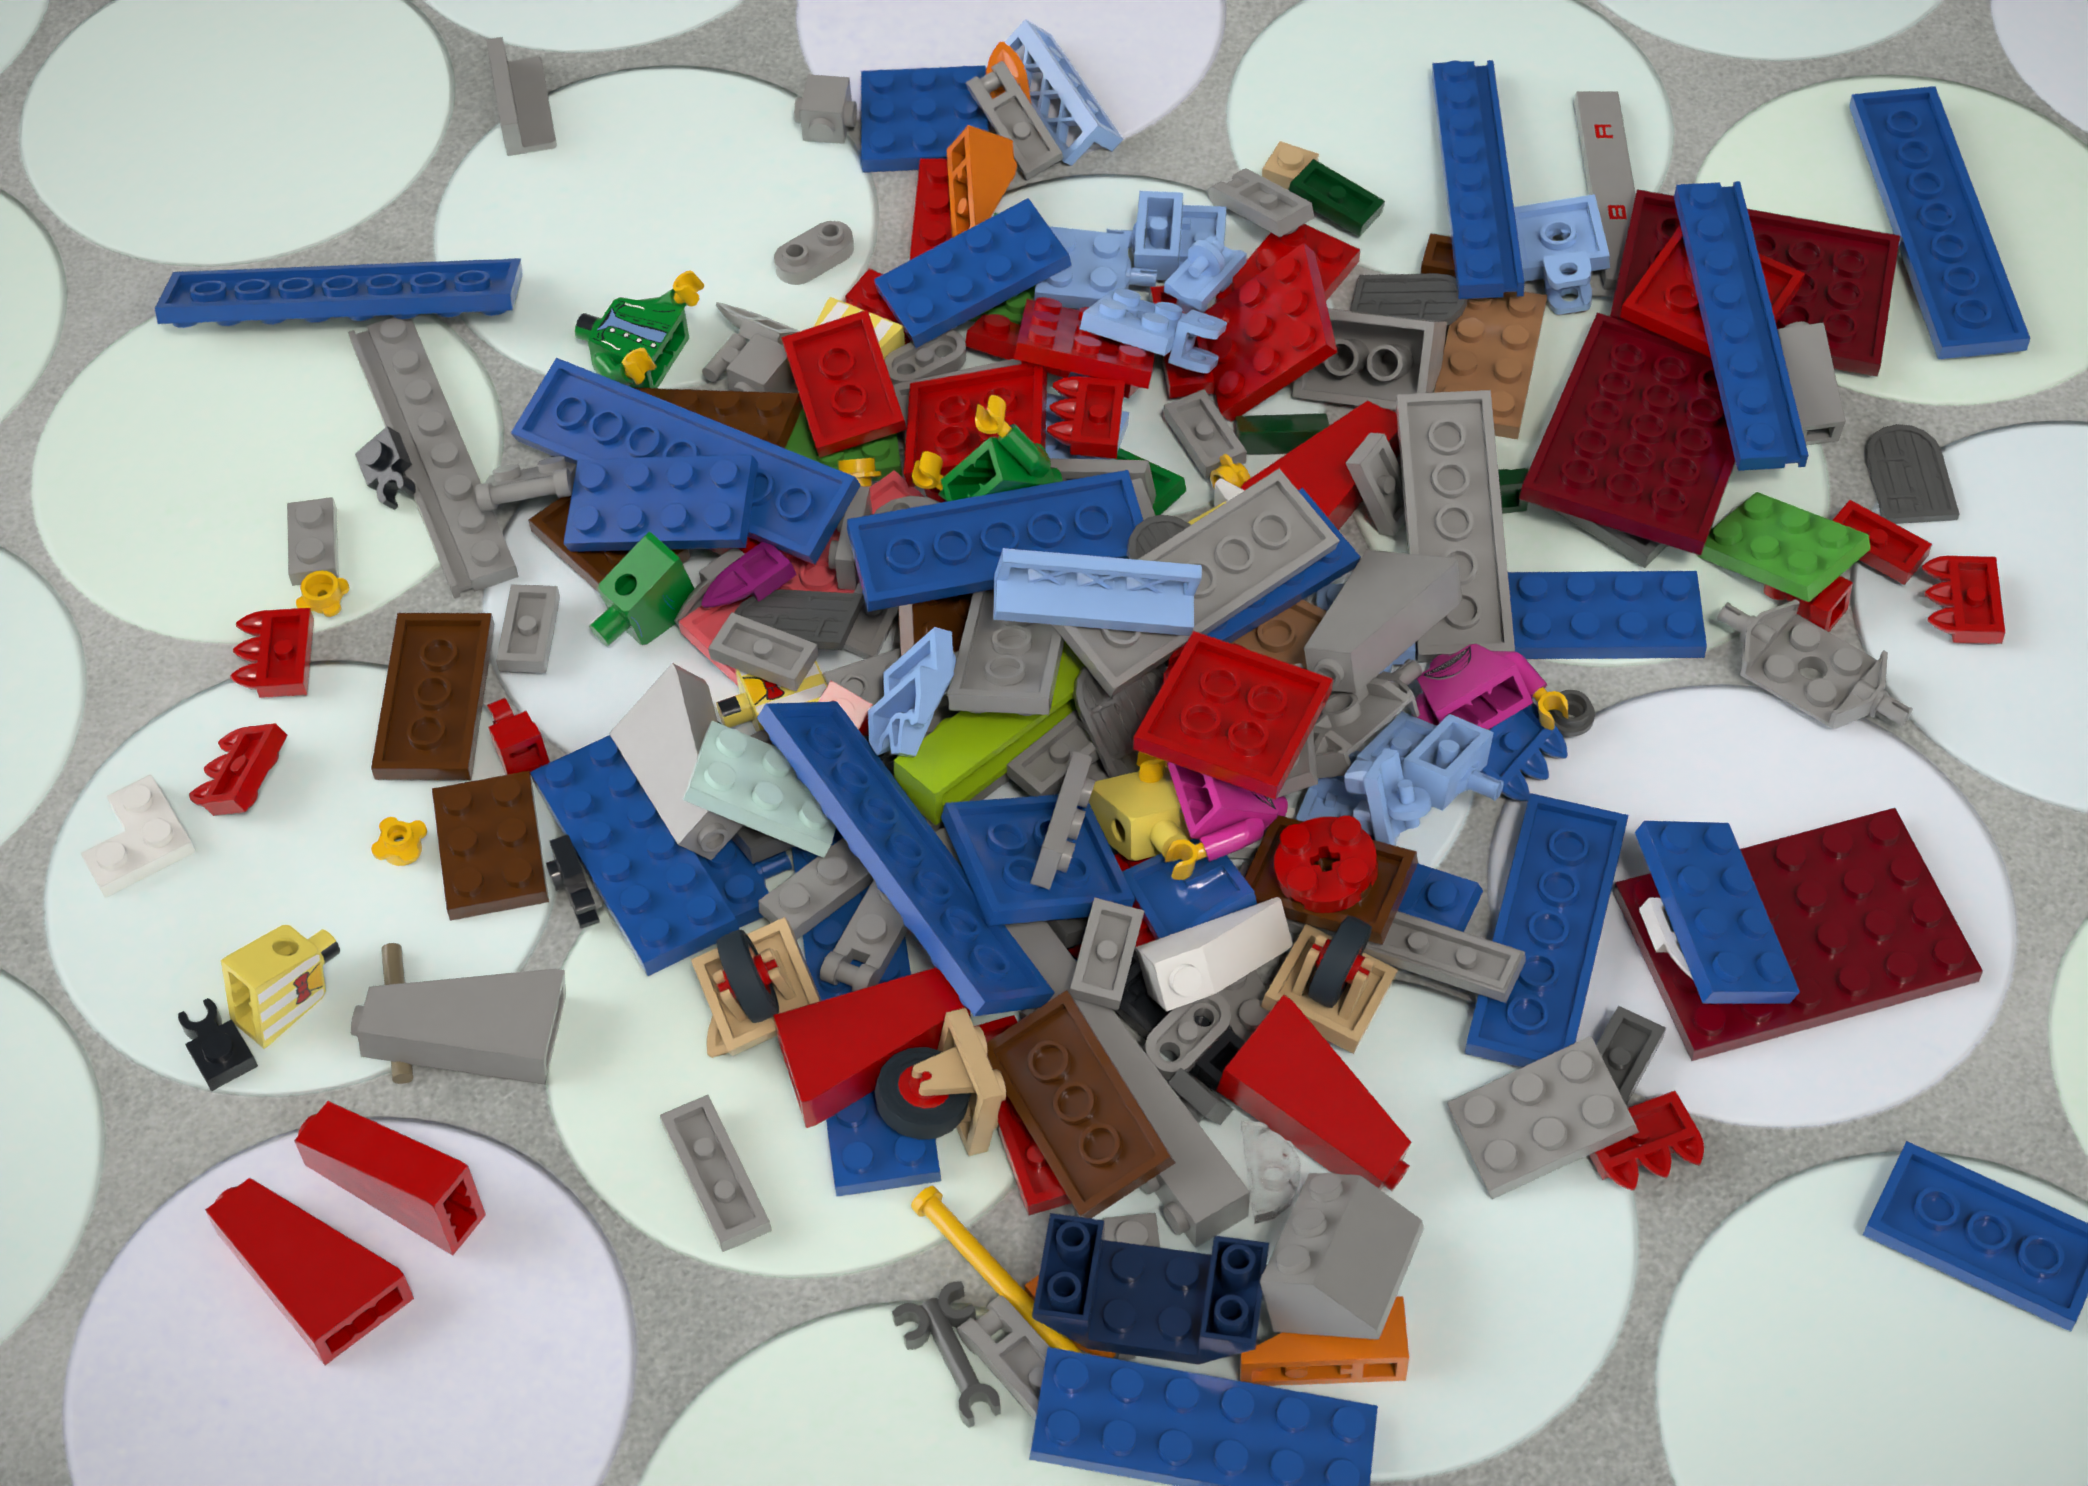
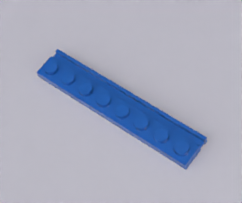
M1458 60L1432 63V82L1458 299L1503 297L1504 292H1516L1517 297L1524 296L1525 282L1494 61L1487 60V65L1475 66L1474 61Z
M1734 181L1733 186L1721 187L1720 182L1677 184L1674 200L1737 470L1785 468V464L1797 463L1798 467H1805L1809 454L1741 182Z

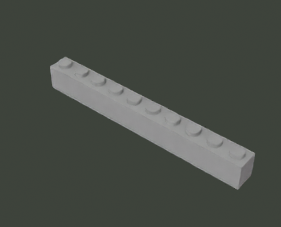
M944 827L936 831L935 833L963 869L946 828ZM1046 921L1004 924L1055 992L1049 1001L1066 990L1069 992L1077 962ZM1074 999L1176 1162L1141 1186L1147 1194L1155 1193L1164 1205V1216L1172 1230L1177 1235L1185 1233L1193 1246L1197 1248L1212 1239L1214 1235L1217 1236L1249 1216L1250 1191L1111 1008ZM1038 1008L1020 1010L1021 1020Z

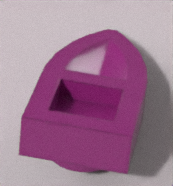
M761 542L727 566L714 579L704 594L701 605L703 608L718 607L743 600L750 595L759 602L797 574L792 563L775 546Z

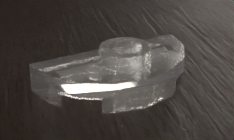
M1241 1121V1136L1254 1224L1276 1218L1291 1206L1299 1191L1301 1161L1294 1144L1290 1140L1286 1141L1280 1134L1269 1130L1268 1125L1262 1122Z

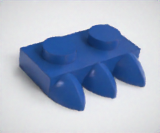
M1533 702L1489 729L1494 734L1487 765L1480 772L1497 780L1504 781L1501 792L1503 795L1514 800L1528 802L1530 792L1522 773L1535 779L1547 780L1549 778V771L1541 752L1552 757L1565 759L1568 756L1566 742L1555 725L1553 730L1546 729L1541 725L1538 707Z

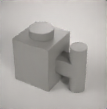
M733 333L702 370L705 378L711 382H716L726 372L729 390L787 393L795 383L784 345L757 333L748 343L740 334Z

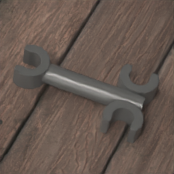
M956 1281L947 1284L941 1290L938 1298L928 1299L921 1305L904 1303L897 1306L892 1311V1317L895 1326L909 1321L919 1325L914 1331L903 1335L907 1350H915L922 1347L928 1341L931 1332L961 1393L959 1398L960 1418L963 1424L971 1428L975 1426L974 1415L970 1409L974 1403L979 1401L987 1403L994 1416L1001 1414V1405L997 1391L992 1386L979 1382L952 1328L959 1327L969 1318L977 1319L974 1305L966 1306L960 1310L950 1307L953 1301L965 1296L962 1282Z

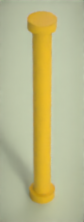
M935 1186L925 1188L915 1197L911 1204L912 1210L919 1217L926 1216L999 1296L1005 1297L1050 1348L1083 1353L1069 1338L1033 1319L1034 1300L941 1201L943 1195Z

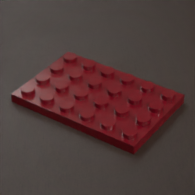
M1637 189L1612 304L1611 317L1628 321L1620 317L1622 305L1680 226L1673 195ZM1747 209L1758 253L1805 273L1802 286L1776 322L1777 330L1795 322H1807L1809 325L1824 323L1834 369L1878 377L1882 362L1900 235Z
M1597 313L1523 482L1519 499L1701 556L1736 464L1711 357L1637 324Z
M1896 808L1740 849L1800 991L1790 1004H1703L1694 980L1679 968L1668 952L1655 951L1639 910L1648 898H1660L1651 873L1615 882L1613 894L1691 1061L1979 982L1983 973L1980 964Z

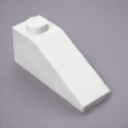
M1276 897L1135 947L1148 995L1163 1009L1170 1011L1218 993L1293 947L1281 899Z

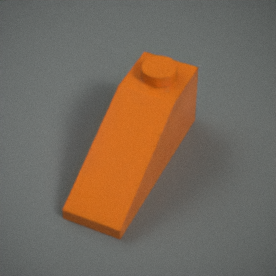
M968 125L948 147L947 164L952 238L991 218L1016 174L1017 162L1014 159L1013 140Z
M1396 1296L1379 1339L1282 1332L1256 1345L1255 1350L1241 1353L1240 1381L1265 1386L1406 1381L1409 1348L1403 1296Z

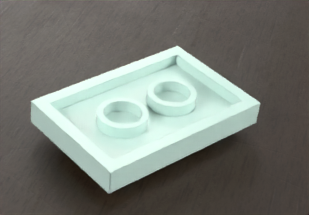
M711 721L703 739L683 800L824 858L831 846L836 826L824 815L822 807L806 785L797 778L795 770L782 752L773 745Z

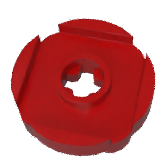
M1349 815L1317 817L1300 824L1289 825L1280 835L1281 843L1276 849L1274 856V868L1279 888L1289 900L1291 896L1295 901L1303 903V907L1306 910L1315 913H1334L1348 909L1362 899L1361 893L1368 888L1370 882L1373 886L1377 879L1378 859L1374 842L1370 835L1362 829L1360 822L1355 817ZM1326 857L1338 860L1332 863V870L1322 872L1320 865H1314L1317 861Z

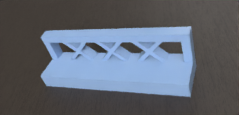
M1025 19L1005 43L1015 52L1022 45L1025 46L1023 64L1028 77L1029 89L1033 73H1043L1041 90L1030 91L1031 104L1063 154V162L1072 166L1094 142L1113 151L1124 139L1053 36ZM1051 99H1061L1058 118L1048 117ZM1078 125L1082 130V134L1068 147L1066 144L1069 126Z
M1003 548L994 575L993 620L1190 636L1194 628V595L1202 579V565Z

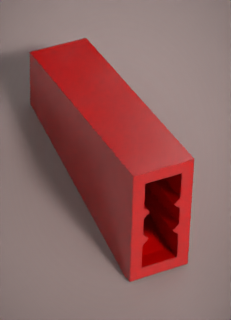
M1367 400L1245 481L1240 488L1246 490L1277 469H1280L1297 490L1303 488L1334 526L1340 530L1363 501L1346 462L1369 433L1385 434L1397 459L1400 455L1397 413Z
M935 967L773 1015L779 1046L806 1128L820 1124L874 1091L881 1068L894 1054L908 1048L928 1047L938 1050L946 1012L966 1008L961 1003L957 992L939 969Z
M1283 994L1226 1066L1217 1092L1331 1173L1361 1175L1380 1190L1386 1187L1393 1191L1410 1167L1403 1159L1412 1142L1293 1000Z
M327 1101L317 1114L309 1116L303 1122L298 1136L294 1140L305 1166L452 1256L486 1216L467 1164L330 1101Z
M250 1177L237 1187H231L223 1191L216 1198L215 1202L205 1209L217 1235L324 1365H327L414 1299L405 1275L398 1267Z

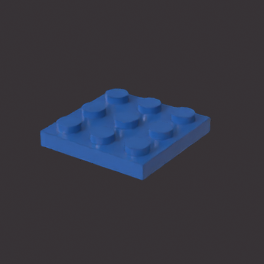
M986 65L861 71L862 172L919 170L920 158L947 159L948 147L968 125L989 132L988 119L966 86V82L978 76L981 79L986 76Z
M1058 795L945 803L941 819L988 926L1089 917L1094 897L1129 907L1133 906L1135 897L1089 802L1087 808L1077 806V809L1086 811L1077 840L1068 837L1066 840L1075 843V849L1067 872L1064 873L1056 870L1050 890L1030 882Z

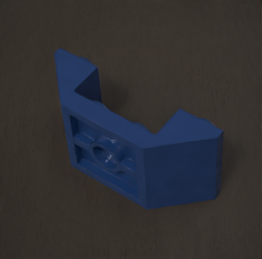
M1050 1213L1032 1316L1033 1319L1090 1350L1197 1365L1255 1350L1263 1296L1260 1279L1267 1266L1269 1243L1214 1235L1212 1254L1105 1240V1220Z

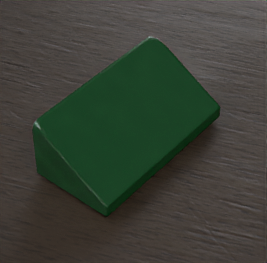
M1327 413L1236 416L1237 438L1246 449L1247 455L1287 454L1329 426Z

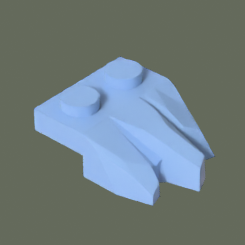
M934 627L883 672L884 697L868 710L869 743L877 756L890 750L891 754L911 758L916 756L931 723L934 711L954 676L956 657L953 653L951 631Z

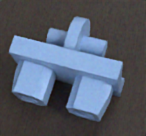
M1209 235L1205 240H1197L1189 248L1188 258L1164 282V292L1177 298V305L1183 309L1182 312L1187 314L1192 309L1204 313L1207 310L1208 303L1219 291H1224L1232 283V277L1246 264L1247 253L1225 247L1212 235Z
M1384 748L1376 761L1355 760L1345 773L1344 780L1347 792L1367 796V800H1361L1354 809L1353 817L1360 822L1365 832L1375 836L1376 841L1395 845V838L1401 832L1418 827L1420 825L1419 818L1425 816L1431 809L1432 804L1429 792L1423 788L1413 787L1410 779L1403 778L1398 750Z

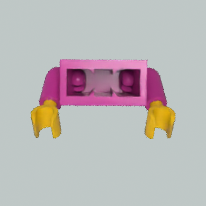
M1477 643L1470 644L1451 656L1445 654L1437 656L1432 660L1429 669L1417 678L1423 691L1415 698L1420 713L1417 718L1436 726L1448 714H1451L1489 730L1532 704L1533 698L1538 703L1539 722L1544 728L1549 730L1555 728L1554 719L1550 712H1548L1549 710H1558L1568 719L1566 697L1560 692H1547L1545 689L1547 683L1525 657L1518 652L1491 651Z
M1138 752L1139 779L1145 783L1160 781L1164 775L1165 766H1168L1190 837L1200 840V843L1196 845L1184 839L1176 840L1170 845L1165 862H1170L1174 859L1184 860L1174 866L1171 875L1173 879L1185 880L1193 874L1197 860L1206 857L1210 862L1257 842L1263 836L1264 830L1278 815L1286 816L1288 802L1285 796L1271 800V798L1143 752Z

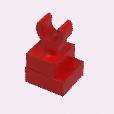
M1839 576L1810 602L1766 584L1764 586V594L1775 600L1799 601L1797 614L1830 632L1848 610L1853 582Z
M506 698L487 705L494 719L492 721L493 725L489 726L488 729L506 775L524 771L531 772L550 763L542 735L527 711L514 716Z

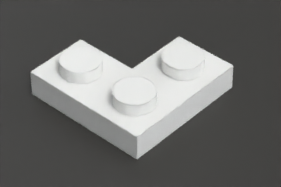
M149 774L106 796L125 831L80 854L103 896L107 898L194 854L196 851L152 774Z

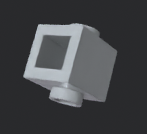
M808 74L803 97H797L794 106L795 123H801L803 141L845 144L848 127H855L857 118V103L852 101L850 77Z

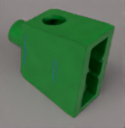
M649 531L599 583L597 590L607 610L589 625L594 635L608 647L626 631L640 645H647L676 624L674 620L683 603L695 589L681 559Z

